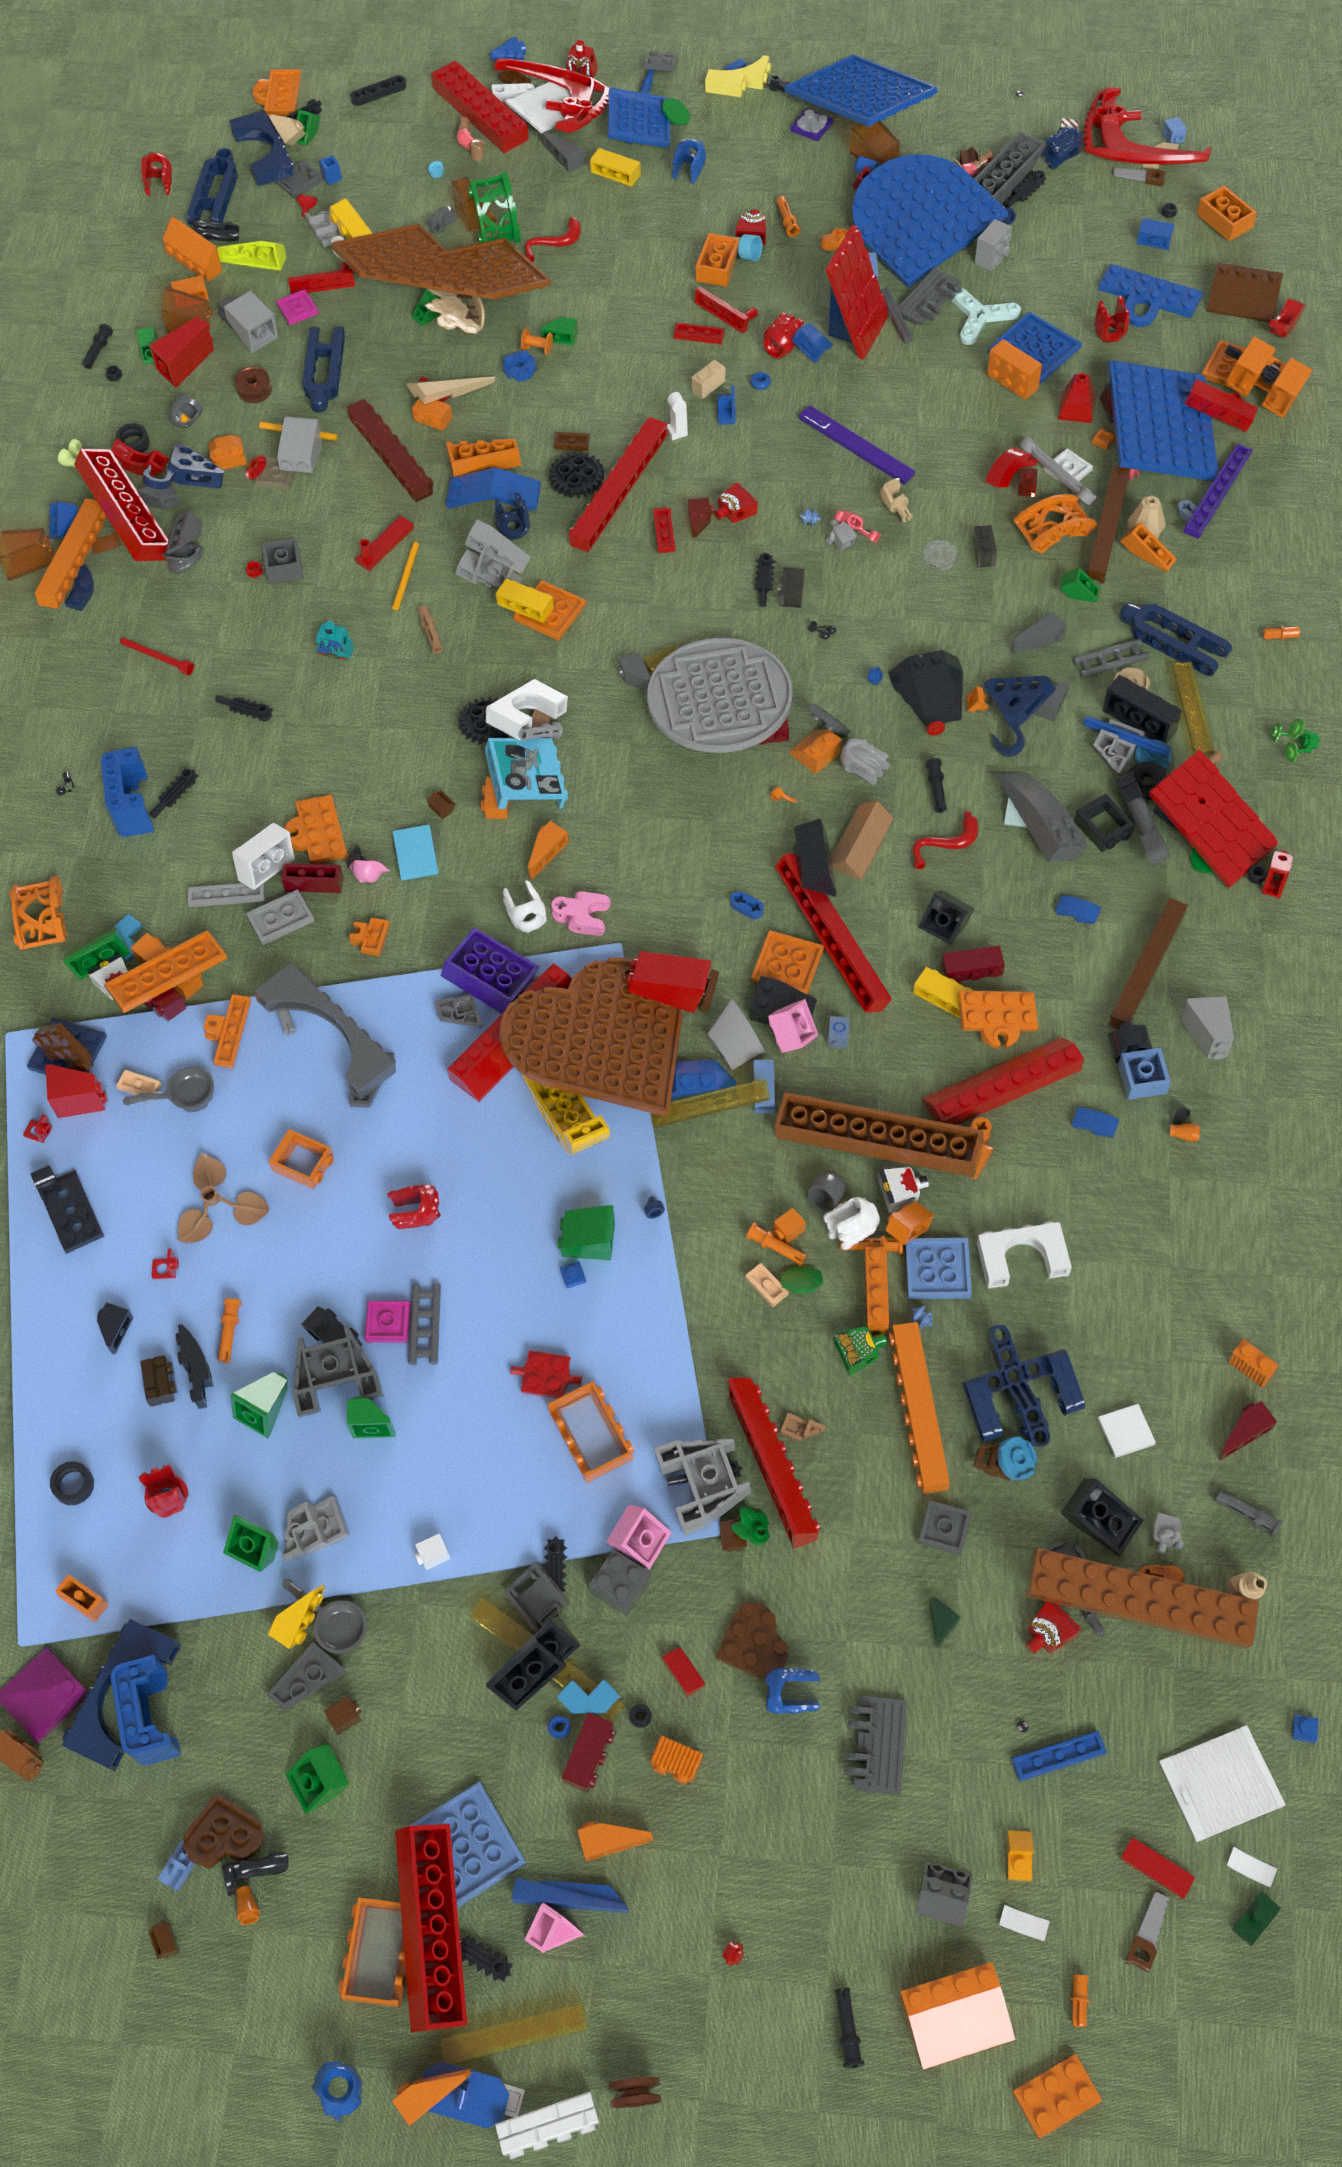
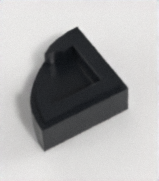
M1183 1106L1175 1113L1173 1123L1175 1125L1182 1124L1190 1116L1191 1111Z

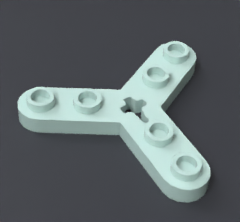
M961 288L959 293H955V298L951 300L969 316L960 334V341L965 345H972L976 342L986 322L1014 320L1020 316L1021 307L1016 303L983 306L963 288Z

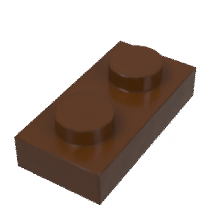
M505 69L499 74V80L506 84H532L531 79L513 70Z
M556 432L554 448L556 450L588 451L590 434Z
M712 969L708 976L705 991L699 1002V1011L706 1013L711 1005L719 971Z

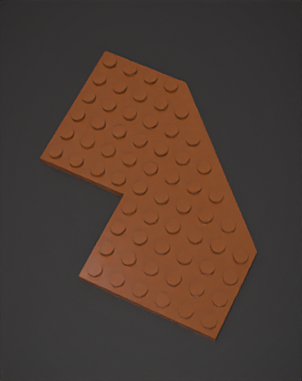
M417 223L332 242V249L359 277L495 300L551 286V279L505 237L447 251L429 232Z

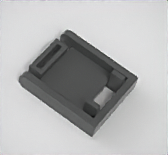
M301 160L292 169L294 176L275 181L293 198H297L298 195L304 194L323 182V176L306 161ZM307 171L308 173H310V178H308L304 174V172Z
M534 1562L504 1591L535 1633L541 1629L537 1624L538 1622L543 1627L551 1618H555L564 1609L560 1602L564 1606L570 1603L540 1562ZM530 1576L533 1580H537L524 1593L520 1591L519 1587Z

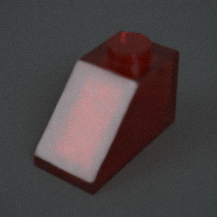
M1019 469L1018 496L1035 497L1038 469Z
M709 497L688 500V512L693 538L697 537L711 523L714 507L713 504H710Z

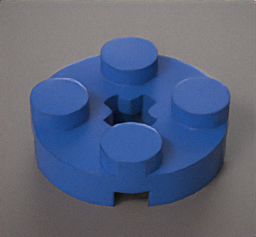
M526 350L504 357L503 370L505 376L509 379L512 377L516 378V381L528 380L537 369L534 357L529 355V352Z

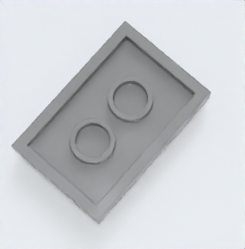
M298 889L246 913L262 945L314 922V917Z

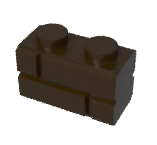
M164 1355L154 1357L153 1359L141 1360L145 1397L149 1406L153 1407L162 1403L174 1402V1394L178 1393L175 1380L172 1381L171 1374L175 1373L172 1361L169 1362Z

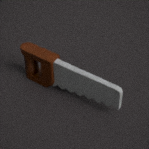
M1115 167L1113 176L1162 187L1164 185L1165 171L1153 168L1141 171L1140 169L1132 170L1130 168L1122 169Z
M1158 1892L1154 1893L1124 1963L1127 1965L1131 1963L1149 1973L1157 1954V1945L1155 1943L1159 1941L1157 1936L1161 1934L1159 1929L1162 1928L1161 1922L1164 1921L1163 1915L1166 1914L1165 1908L1168 1907L1167 1901L1170 1898ZM1138 1948L1146 1952L1149 1958L1148 1961L1135 1955V1949Z

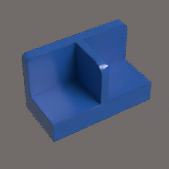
M1143 218L1137 244L1169 250L1175 224Z
M811 323L800 327L792 339L814 363L819 361L824 351L833 346Z
M731 385V394L718 395L719 425L735 424L734 385Z
M59 501L50 504L49 539L57 540L65 537L77 515V505Z

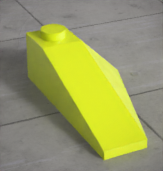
M256 241L217 248L220 262L281 271L286 260L284 245L278 243Z

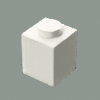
M440 1533L415 1544L418 1552L414 1553L418 1564H424L426 1570L450 1559Z

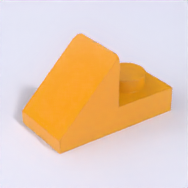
M1008 1830L1007 1880L1032 1881V1855L1034 1853L1032 1832Z

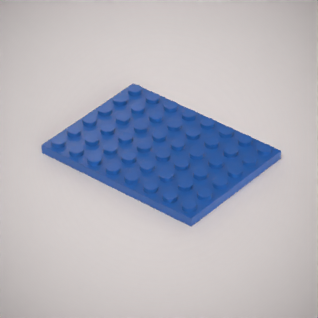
M855 54L784 86L786 93L842 115L844 118H849L854 122L864 124V126H872L874 123L882 121L890 115H895L901 110L908 109L909 106L918 104L920 101L931 98L932 95L938 93L937 86Z
M1110 360L1107 366L1119 467L1214 481L1219 471L1211 416L1185 405L1195 380L1198 379L1206 383V377L1201 374Z

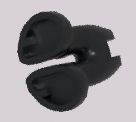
M194 220V231L207 240H239L240 227L232 222L216 223Z
M272 1852L267 1857L252 1860L244 1859L239 1860V1863L221 1865L228 1896L236 1893L237 1882L242 1878L247 1880L251 1877L276 1875L288 1870V1855L285 1852Z

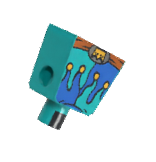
M332 621L322 624L316 637V653L349 661L354 644L347 629L335 626Z

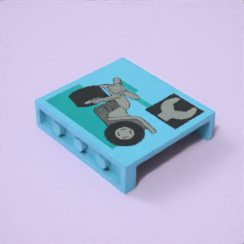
M488 738L485 754L498 809H505L508 800L556 799L558 808H563L565 801L568 799V792L564 788V776L560 772L561 765L560 761L557 760V748L554 746L552 738H537L525 741L516 738Z

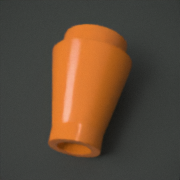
M1196 1123L1171 1124L1170 1136L1192 1143L1199 1141L1200 1125H1196Z
M243 1886L236 1890L237 1920H240L241 1925L253 1924L259 1920L260 1910L250 1887Z

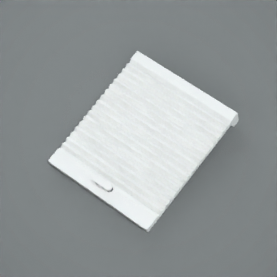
M548 82L543 84V86L536 87V89L529 90V92L522 93V95L515 96V98L505 100V103L540 133L556 127L557 121L565 119L560 111L546 109L547 99L562 102V99L571 97L567 89Z
M1247 1725L1159 1761L1196 1842L1276 1809L1283 1808L1286 1805Z

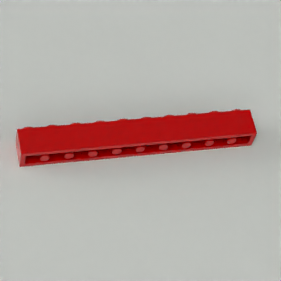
M649 417L642 424L638 434L634 435L630 446L628 445L623 456L619 457L615 468L611 469L608 478L602 482L601 488L594 494L591 503L587 504L582 516L578 517L576 525L570 529L568 534L570 546L589 553L668 436L667 423Z
M783 854L775 865L777 872L865 1013L882 1012L892 1000L888 991L828 896L802 888L795 854Z

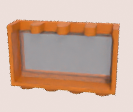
M594 1381L547 1404L548 1411L586 1484L629 1461H633L632 1453L635 1452L629 1440L625 1441L623 1437L625 1432L620 1422L616 1423L613 1419L615 1413L611 1405L605 1404L603 1400L605 1394L600 1386L596 1387Z
M358 1898L357 1904H354L352 1908L354 1925L353 1929H349L347 1943L350 1944L349 1954L344 1956L343 1969H346L344 1979L340 1980L338 1993L341 1994V1999L344 2001L401 2008L406 1980L401 1904L399 1902Z

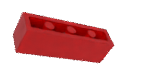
M1198 379L1195 380L1185 401V405L1244 432H1247L1254 421L1258 409L1257 406Z

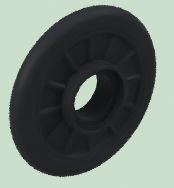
M1150 761L1140 762L1134 765L1128 772H1134L1146 799H1152L1149 795L1150 791L1167 777V773L1162 766ZM1146 776L1152 778V782L1149 784H1144L1141 780Z

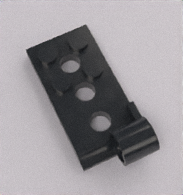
M47 1165L30 1173L66 1254L105 1237L76 1170L56 1178L51 1166ZM68 1191V1195L66 1197H58L60 1192ZM69 1207H75V1211L72 1214H65ZM77 1223H81V1224H82V1227H81L80 1230H78V1231H73V1230H72V1228H73V1226H74L75 1224H77Z

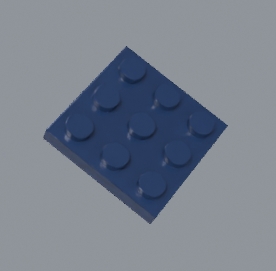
M52 1017L49 1025L60 1022L92 1056L90 1062L93 1064L107 1038L106 1033ZM38 1046L27 1064L28 1070L46 1075L45 1065L50 1064L68 1068L69 1065L64 1060H50L45 1055L46 1052Z

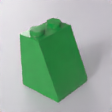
M613 1205L565 1211L564 1218L560 1219V1230H563L562 1237H558L557 1249H561L562 1257L611 1260L615 1230Z

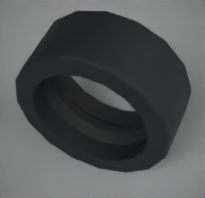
M126 424L116 432L115 439L120 440L138 452L143 453L149 447L150 440L147 431L140 424ZM128 437H141V439L135 443H124V441Z
M76 1461L65 1462L53 1471L50 1477V1489L52 1494L61 1503L78 1505L91 1495L94 1489V1479L91 1472L82 1463ZM71 1472L81 1473L85 1480L82 1488L72 1495L63 1494L59 1487L62 1478Z

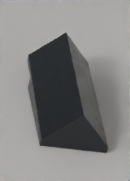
M821 818L795 826L796 844L793 850L802 888L835 897L837 891L828 836Z
M551 1618L486 1683V1687L517 1711L566 1667L564 1660L581 1645L560 1618Z

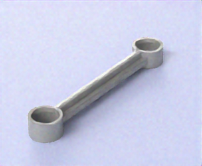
M1025 436L1019 445L1025 451L1031 453L1073 490L1079 499L1091 506L1097 496L1045 453L1034 440Z

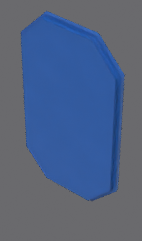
M440 2061L425 2069L423 2078L466 2070L467 2068ZM470 2070L472 2074L428 2110L432 2113L489 2128L504 2120L510 2094L500 2078Z

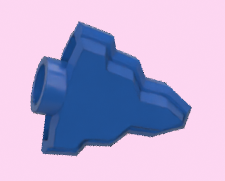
M516 36L512 37L502 46L493 49L489 56L494 61L499 58L524 60V55L526 54L524 41L519 42Z

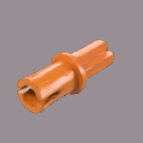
M1280 626L1279 628L1263 630V638L1265 640H1284V638L1300 637L1299 626Z
M1073 1975V1997L1070 1998V2001H1072V2025L1075 2027H1086L1087 2003H1090V2000L1087 1999L1089 1977L1085 1975Z

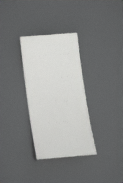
M1233 1847L1227 1866L1268 1887H1271L1277 1868Z
M1004 1905L999 1925L1045 1941L1050 1921Z

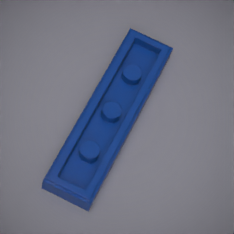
M1097 1730L1013 1757L1011 1761L1018 1780L1021 1782L1105 1755L1107 1751Z

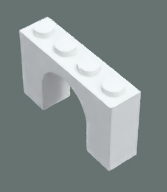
M534 679L487 706L486 723L521 740L518 735L519 731L532 728V717L519 711V709H536L556 719L567 712L568 696Z
M1049 1221L1038 1226L1025 1225L1019 1229L1006 1228L1000 1232L993 1233L987 1231L978 1235L976 1244L987 1288L1008 1285L1010 1275L1005 1253L1009 1248L1019 1244L1030 1245L1041 1253L1049 1279L1069 1276L1072 1266L1060 1222L1053 1223Z

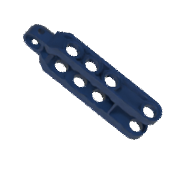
M222 148L217 151L215 158H210L204 162L187 212L189 225H194V220L201 219L203 210L213 211L211 222L223 223L238 178L236 165L233 162V155L230 149ZM224 175L223 183L220 184L219 194H217L216 198L208 197L215 176Z
M310 327L302 384L305 396L310 400L311 408L314 412H324L328 408L329 400H333L338 396L345 344L344 327H334L332 344H319L320 328ZM318 357H331L328 381L324 384H315L314 375L317 372L316 361H318Z
M1126 603L1120 609L1119 618L1123 623L1131 626L1135 639L1140 638L1144 644L1206 676H1212L1219 668V665L1215 659L1198 651L1199 647L1220 657H1227L1232 651V645L1227 640L1155 603L1142 605V607ZM1151 620L1162 626L1163 629H1168L1178 634V637L1189 640V642L1185 644L1144 623V621Z

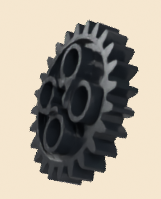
M574 451L573 455H570L567 452V457L560 455L561 460L555 459V463L551 464L552 468H549L551 486L554 487V491L558 490V494L564 492V497L568 496V494L571 495V498L577 495L579 499L582 494L587 497L588 492L593 494V490L598 491V486H601L602 481H604L603 464H600L599 459L595 460V455L589 457V453L583 455L582 451L579 454H576Z
M481 697V701L474 699V704L468 702V707L464 706L463 711H460V717H458L459 729L462 735L466 736V739L471 738L472 743L477 740L478 745L482 742H485L486 745L488 738H508L507 733L492 725V732H490L488 723H486L485 710L487 706L498 700L497 697L494 700H491V697H488V700Z

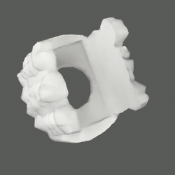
M527 880L525 884L530 902L515 907L507 888L503 890V902L514 928L529 933L539 929L546 923L547 917L545 906L539 894L533 888L531 882ZM529 913L536 914L534 919L523 921Z
M861 1197L851 1198L823 1216L825 1223H827V1229H829V1238L833 1240L838 1237L843 1241L841 1244L843 1250L850 1249L853 1245L858 1244L859 1241H863L864 1238L872 1235L880 1222L875 1205L868 1202L866 1198Z

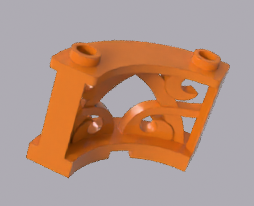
M1060 494L1045 498L1026 510L1021 511L1013 520L1029 541L1031 548L1042 554L1052 545L1061 541V537L1066 535L1069 537H1087L1098 526V523L1094 519L1089 518L1077 502L1079 498L1071 494ZM1050 511L1065 514L1062 523L1044 521ZM1029 524V527H1034V528L1028 530V529L1026 528V525ZM1035 533H1037L1036 539H1034L1032 536Z
M59 875L51 876L50 881L20 887L18 884H14L9 893L16 933L13 935L15 945L19 946V950L65 942L68 935L63 913H59V906L62 905L63 897ZM36 899L41 904L50 906L41 912L39 921L34 920L25 913L27 907ZM47 916L52 917L50 920H46ZM36 930H38V940L26 943L25 933L30 931L31 938H34ZM44 933L56 935V937L44 939Z

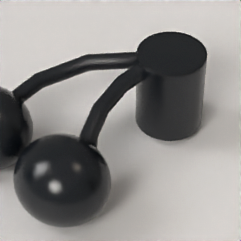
M811 621L808 630L810 632L817 630L821 633L823 639H828L830 634L836 632V627L833 625L817 627V622ZM817 628H826L827 631L822 632Z
M69 772L62 774L65 784L57 787L56 792L58 795L66 793L64 787L67 783L71 782L72 789H74Z

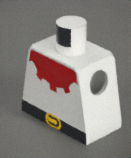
M119 953L87 971L92 983L109 999L113 998L106 990L104 984L128 972Z
M910 1167L878 1170L877 1180L889 1213L902 1208L906 1204L909 1205L914 1201H918L919 1189L929 1186L926 1175L915 1177Z

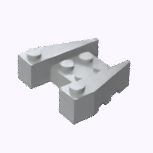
M476 520L468 534L465 545L480 552L481 555L479 556L475 552L466 550L455 574L475 584L478 581L485 583V586L492 588V586L500 587L506 578L520 583L522 577L514 574V570L522 574L530 560V556L485 522Z
M717 1439V1441L694 1440L693 1442L672 1441L654 1448L663 1476L684 1469L695 1501L675 1508L684 1536L705 1529L751 1493L749 1482L737 1485L726 1453L736 1450L733 1439Z

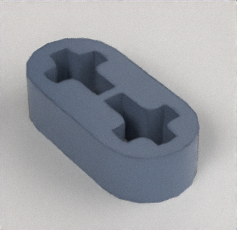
M1183 500L1178 505L1177 514L1188 523L1197 506L1189 500Z

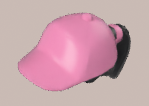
M358 844L355 845L347 860V867L353 871L354 876L360 883H373L378 880L382 873L390 871L381 863L373 860L368 861L362 857Z

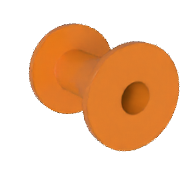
M525 328L521 338V349L526 350L530 346L544 348L545 355H549L553 345L552 333H549L546 338L530 335L529 328Z

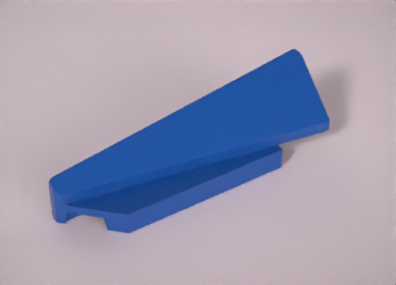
M516 1878L512 1893V1901L515 1904H529L540 1907L544 1903L551 1908L628 1913L629 1910L628 1906L625 1905L610 1885L539 1881V1883Z

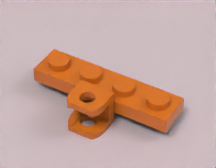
M232 994L226 1018L219 1015L206 1016L203 1027L205 1038L210 1041L219 1042L213 1062L214 1066L234 1069L252 1002L251 997Z

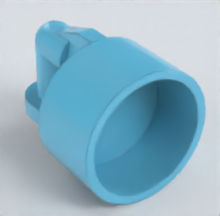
M744 234L740 238L737 252L742 260L757 261L760 258L763 247L760 236Z

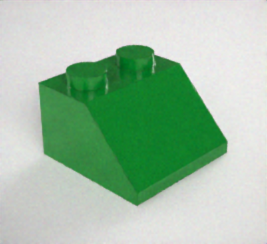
M357 1396L354 1399L347 1400L346 1424L353 1439L396 1437L391 1419L370 1399Z
M234 1515L223 1554L261 1572L274 1561L279 1542L273 1533Z
M329 1744L308 1750L285 1773L305 1815L337 1797L350 1784Z

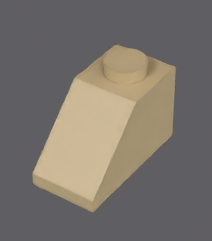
M272 114L269 116L284 143L293 145L305 135L304 127L299 120Z

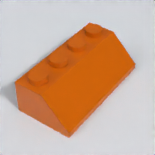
M172 217L162 239L164 251L169 256L174 257L179 263L184 264L189 270L194 271L198 276L202 275L203 279L209 282L222 272L216 246L175 217Z

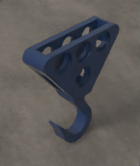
M176 443L170 464L168 465L166 478L156 479L151 477V465H149L143 472V483L154 489H167L173 481L181 485L221 488L224 470L184 444Z
M1048 676L996 678L985 681L984 687L1003 713L1006 722L1017 735L1016 743L1009 748H1004L992 733L995 747L1001 755L1012 757L1019 754L1024 748L1025 737L1020 726L1030 718L1056 689Z

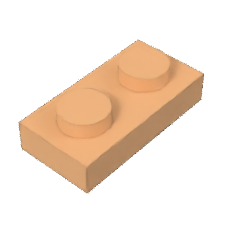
M124 1070L116 1085L118 1090L132 1095H137L141 1092H159L162 1086L158 1080L128 1070Z
M762 1263L745 1275V1279L772 1307L789 1295V1292L782 1288L781 1283Z

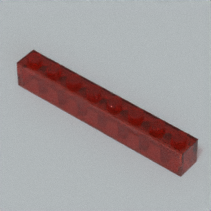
M362 399L347 406L349 420L412 499L417 503L433 495L434 483L432 479L425 475L422 466L417 465L414 456L409 455L405 445L400 444L397 435L392 434L388 424H384L380 414L375 413L372 404H368L365 399Z

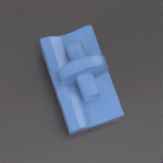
M180 1841L158 1877L159 1881L178 1892L195 1865L183 1853V1841Z

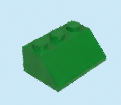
M116 927L79 947L73 948L64 955L63 961L77 978L81 980L89 976L87 971L119 953L124 958L130 955L131 952L125 937Z

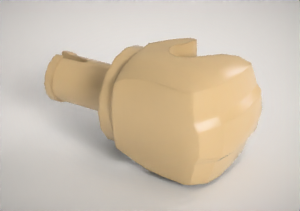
M899 478L891 480L882 487L880 491L881 499L889 511L893 513L898 512L902 521L907 522V520L909 521L913 517L907 508L908 498L904 493L895 498L900 491Z
M1252 1571L1236 1575L1226 1583L1228 1594L1253 1600L1261 1599L1267 1587V1580Z

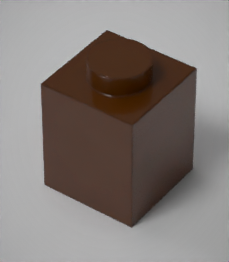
M348 1696L324 1710L337 1735L361 1722L358 1714L362 1711L355 1700L351 1702Z

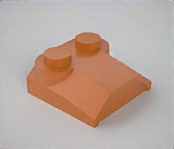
M227 435L214 438L208 444L211 462L221 469L247 465L240 437Z

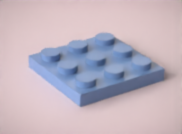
M915 1238L905 1244L908 1299H971L968 1238Z

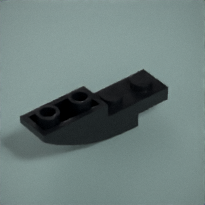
M181 1324L178 1325L179 1333H176V1342L178 1346L180 1345L181 1352L177 1353L179 1365H183L186 1372L188 1371L189 1382L193 1384V1390H190L192 1403L195 1402L198 1409L207 1408L205 1388L213 1386L210 1367L196 1339Z

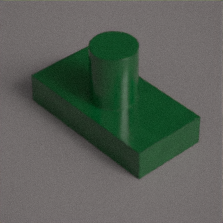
M1261 1892L1232 1930L1249 1946H1252L1281 1908L1266 1894Z

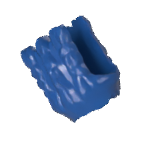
M689 138L679 142L675 150L674 159L672 160L673 179H677L685 162L691 164V184L696 182L706 160V149L701 141ZM692 148L696 150L697 154L693 155L692 152H690L688 149Z
M778 1668L766 1675L765 1681L768 1685L766 1710L777 1714H796L819 1710L820 1704L818 1700H782L781 1691L786 1681H820L819 1674L814 1670Z

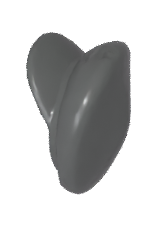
M190 543L170 554L163 553L162 555L169 559V570L178 574L185 572L200 560L204 549L200 544Z

